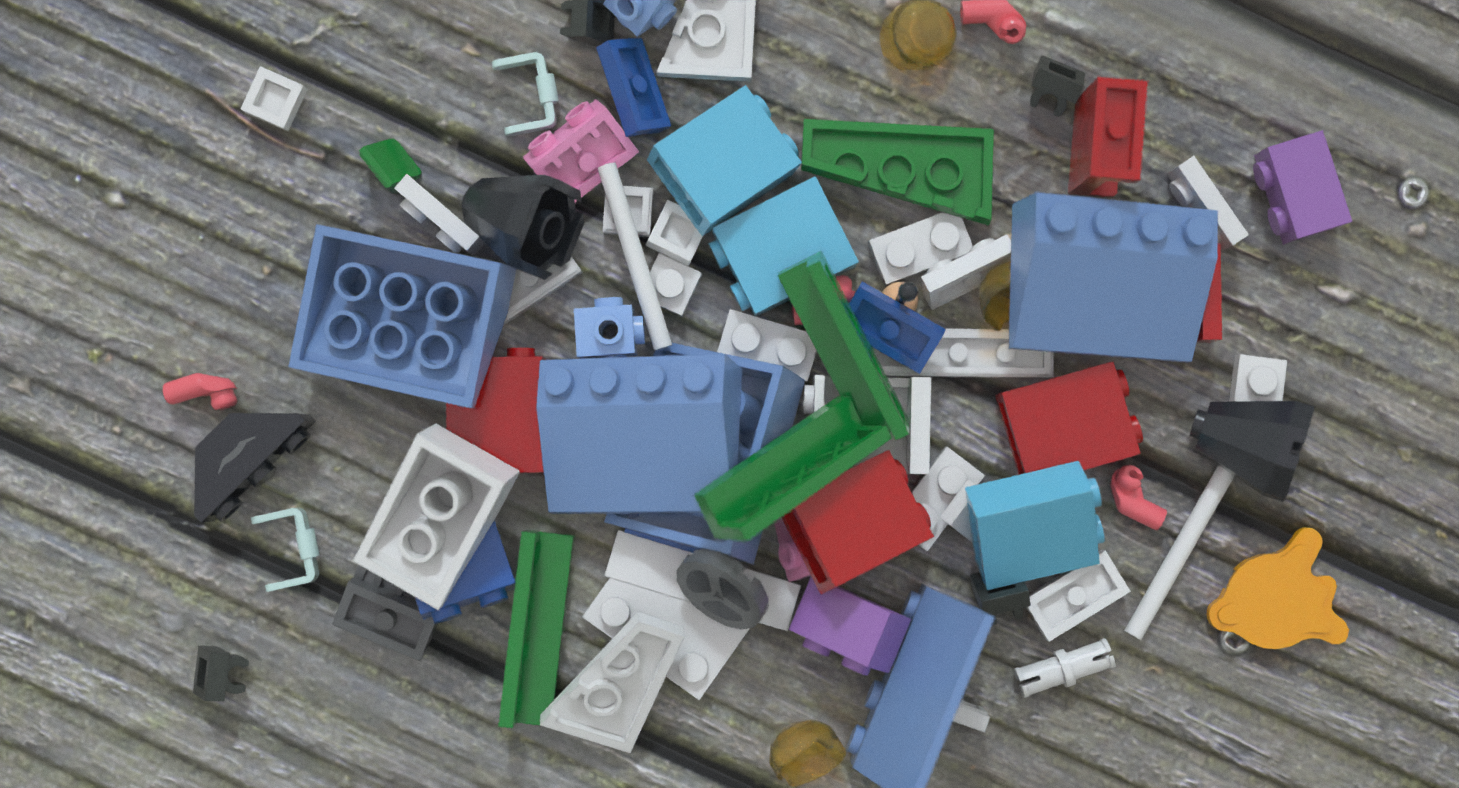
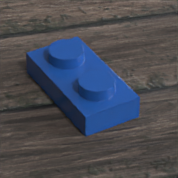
M642 37L607 40L596 47L626 137L660 133L671 127Z
M863 281L849 303L871 347L918 374L925 367L946 330Z

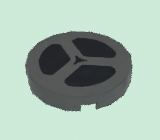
M708 549L695 550L692 555H687L676 570L677 582L687 599L706 616L725 626L741 630L754 628L768 610L769 598L758 578L754 577L750 581L742 574L745 567L736 559L721 552Z

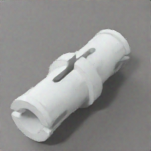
M1103 638L1098 642L1069 652H1065L1064 649L1054 651L1051 658L1020 668H1014V674L1017 681L1037 676L1035 680L1018 685L1023 697L1027 698L1029 695L1064 684L1065 687L1076 685V679L1109 668L1113 669L1116 667L1113 655H1106L1093 660L1095 656L1112 651L1107 640Z

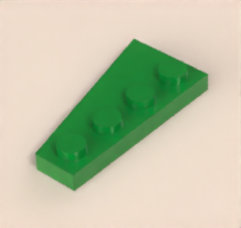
M804 119L801 171L989 226L992 220L994 129Z

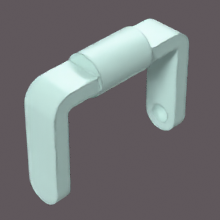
M538 52L492 61L493 70H503L536 63L538 76L535 78L540 105L544 106L546 115L544 120L504 128L505 136H517L553 128L557 123L554 104L559 103L555 77L553 73H548L547 63L542 54Z
M290 508L251 517L253 525L294 516L297 528L295 535L300 559L304 561L307 575L265 585L266 592L313 582L319 576L316 556H320L315 530L314 528L310 529L307 513L302 508Z

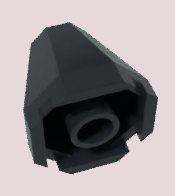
M547 175L481 178L468 188L462 199L464 223L479 235L508 266L546 280L553 274L546 271L552 265L562 267L570 261L584 226L583 213L575 210L574 200L582 202L581 191Z
M1298 401L1210 402L1207 412L1200 409L1197 410L1189 436L1198 439L1196 450L1261 495L1283 502L1286 499L1300 458L1299 455L1302 445L1306 440L1315 406Z

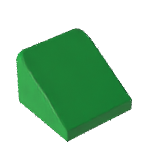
M387 139L369 144L359 150L360 157L383 186L392 194H399L394 188L406 174L415 181L422 175L421 169L396 139Z

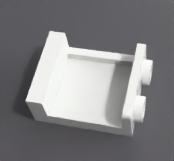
M814 375L813 385H804V414H812L837 396H840L830 376ZM931 377L888 378L909 418V435L895 440L891 432L892 439L854 466L890 450L893 458L903 465L907 474H929Z

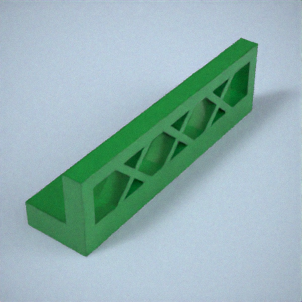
M820 251L778 272L777 276L840 396H850L862 424L886 425L889 433L892 432L895 440L909 435V418L823 252Z
M837 396L695 493L694 497L715 538L747 542L892 439L886 425H863L850 396Z
M537 530L521 532L498 727L513 728L517 723L540 725V714L556 699L575 535Z

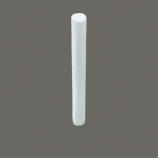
M616 163L602 165L597 169L653 349L656 351L670 347L672 342Z
M1217 466L1124 630L1139 640H1142L1234 478V475L1221 466Z

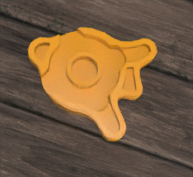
M1309 527L1300 528L1282 549L1273 553L1257 554L1243 560L1234 567L1235 572L1230 577L1226 588L1222 589L1219 597L1211 602L1207 608L1206 615L1210 625L1220 631L1232 632L1247 642L1266 649L1290 647L1310 638L1321 639L1330 644L1345 642L1349 634V628L1346 622L1332 610V601L1337 588L1336 581L1331 576H1314L1311 572V566L1322 547V537L1319 532Z

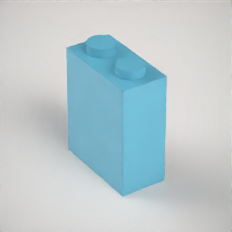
M746 85L656 143L647 158L648 163L701 236L706 235L712 230V227L728 220L790 178L802 163L798 158L799 151L794 141L787 134L780 133L771 120V112L765 101L760 96L753 95Z
M816 176L712 227L716 240L708 243L719 267L722 269L729 265L737 281L730 285V289L740 309L744 311L750 308L756 317L790 300L777 276L778 272L820 251L823 252L835 276L855 268L859 263Z
M1079 461L965 487L974 558L986 590L1100 564L1098 544L1104 543L1105 537L1100 518L1097 514L1095 515V507L1102 505L1101 494L1095 478L1087 479Z

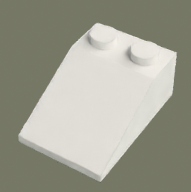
M435 423L416 435L353 561L439 610L498 515L520 471Z

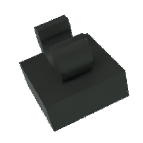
M605 0L565 1L561 4V10L571 13V27L560 28V34L598 47L607 40H613L615 15L603 5Z
M1041 55L1033 74L1031 86H1034V89L1031 93L1030 106L1036 108L1039 99L1043 95L1052 94L1058 100L1055 104L1053 115L1061 116L1066 109L1067 100L1076 104L1084 87L1085 72Z
M980 572L970 574L972 590L980 609L995 617L992 626L997 625L996 614L1012 611L1015 619L1018 620L1023 616V608L1031 606L1029 590L1025 582L986 590Z
M198 646L193 694L204 701L224 702L226 691L232 694L244 692L246 685L241 682H230L228 674L235 666H248L249 660L236 654L230 655L229 652L217 646Z

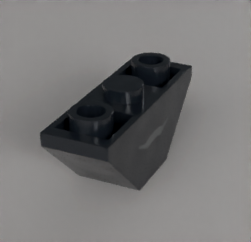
M229 413L195 447L194 516L201 523L213 522L217 519L223 522L228 519L242 505L243 502L239 497L251 485L258 488L275 473L277 468L273 463L285 451L292 454L306 443L311 436L307 430L316 421L310 415L300 413Z

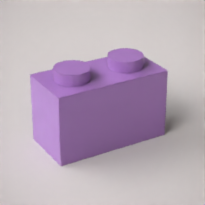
M1323 130L1267 147L1254 155L1256 163L1253 165L1254 178L1258 187L1266 191L1271 207L1268 209L1269 224L1274 234L1280 235L1283 244L1353 222Z
M810 577L789 630L805 637L802 644L805 648L829 657L832 650L844 656L841 665L868 676L871 669L886 673L890 672L911 619L840 586L820 594L812 577Z

